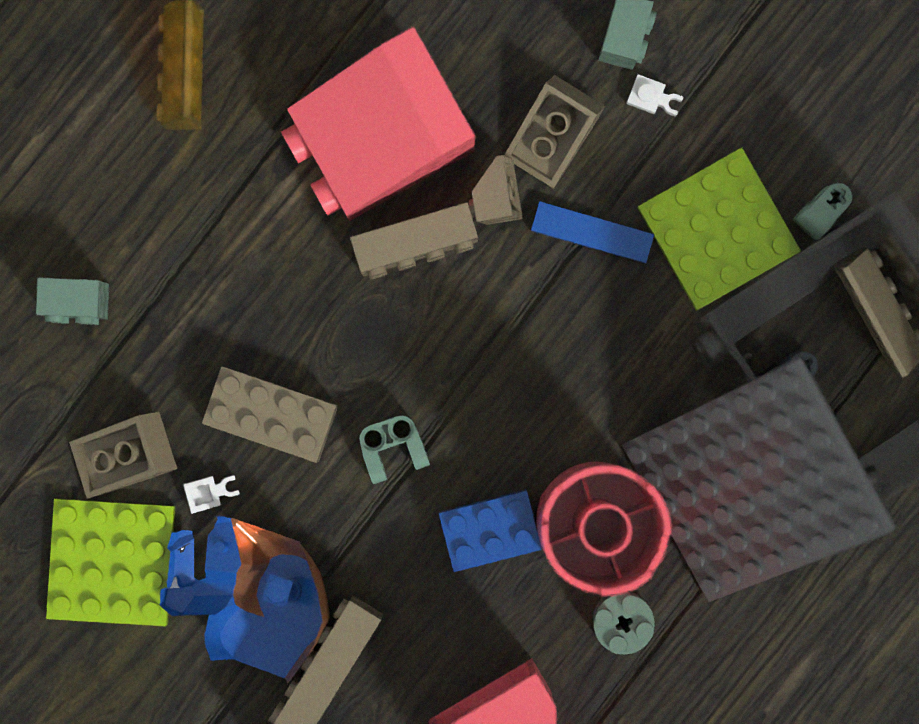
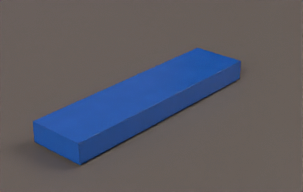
M540 201L531 231L644 264L647 262L654 234Z

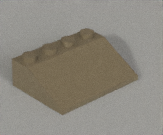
M863 247L832 265L887 365L892 371L903 378L919 363V330L913 331L908 322L912 318L909 310L904 303L898 304L893 294L898 291L889 276L884 278L879 268L883 266V263L876 251L870 252L868 248Z

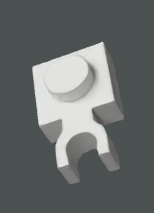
M638 74L627 104L655 114L659 106L667 114L676 117L678 111L669 107V101L676 100L682 102L683 96L677 94L666 95L663 93L665 84Z
M213 476L183 484L191 514L220 506L218 496L226 495L232 497L239 495V490L228 492L225 488L228 481L235 480V476L225 477L218 484L214 483Z

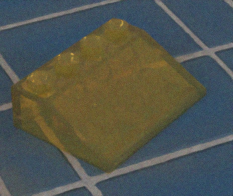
M174 0L164 5V14H159V32H163V44L158 45V60L163 62V74H158L157 77L158 92H162V103L157 104V121H161V125L165 129L201 130L204 11L197 0Z

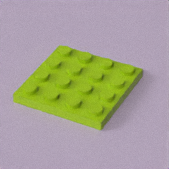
M742 148L637 207L696 311L801 252Z
M54 499L46 619L167 626L168 612L160 606V589L167 588L170 551L167 547L171 534L174 532L175 506Z

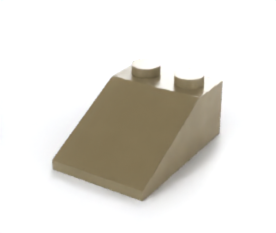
M554 75L545 83L504 156L512 159L515 165L554 189L605 106Z
M160 412L138 415L69 442L87 499L177 469Z

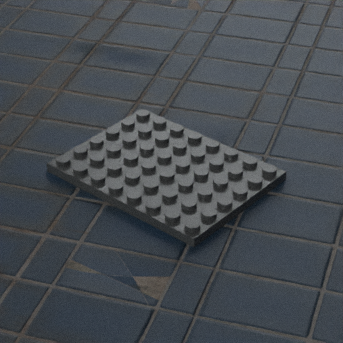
M801 357L622 444L638 475L650 483L662 497L670 518L671 535L708 602L888 534L895 529L893 522Z

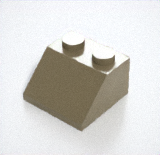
M504 155L496 156L472 190L473 199L469 200L472 218L476 217V222L487 225L523 219L514 161Z

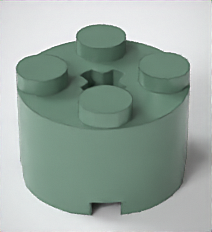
M628 591L616 595H605L595 607L593 613L595 634L599 642L615 654H632L641 650L648 644L654 634L655 622L653 613L647 602L636 593ZM622 615L625 619L631 618L628 621L629 626L624 629L621 625L615 626L619 623L618 617Z

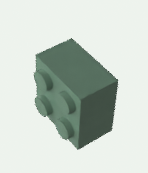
M615 0L598 61L633 70L636 63L641 64L649 42L643 40L644 35L650 34L657 12L651 11L653 1Z
M38 278L36 315L45 316V322L69 324V318H75V323L99 325V319L108 320L109 284L99 280Z

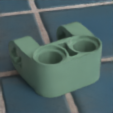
M841 183L824 187L798 212L792 221L813 240H819L852 201L851 190L848 186ZM838 192L837 200L839 202L831 205L828 204L826 201H831L833 198L830 193Z
M397 416L364 428L360 434L359 439L364 461L373 485L388 480L379 454L381 450L406 442L415 469L418 470L430 466L419 432L413 420L407 416ZM404 420L409 423L411 430L407 437L401 438L395 435L393 428L397 421ZM370 430H376L382 436V442L378 447H370L365 441L366 434Z

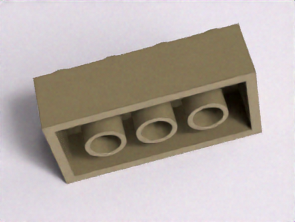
M468 202L350 237L360 272L363 276L368 275L370 279L387 275L386 269L396 266L399 271L415 267V261L427 258L428 262L442 259L445 257L444 252L455 249L456 254L474 249L473 243L478 242Z
M221 366L202 424L317 463L320 460L338 405Z

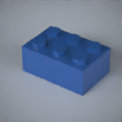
M526 489L439 512L454 572L542 550Z

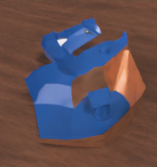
M215 516L218 520L213 530L208 534L205 562L206 578L198 581L194 577V537L192 531L181 530L177 533L172 532L167 547L170 551L167 588L160 589V606L171 616L209 615L205 631V646L209 653L210 661L234 659L283 677L287 680L288 684L317 644L330 619L327 593L321 572L299 541L234 518Z

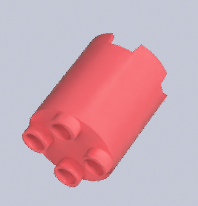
M582 463L559 474L548 485L539 499L536 528L540 544L553 568L569 583L589 592L601 595H616L631 591L652 577L653 571L665 553L668 537L671 535V524L667 507L662 497L641 476L610 463Z

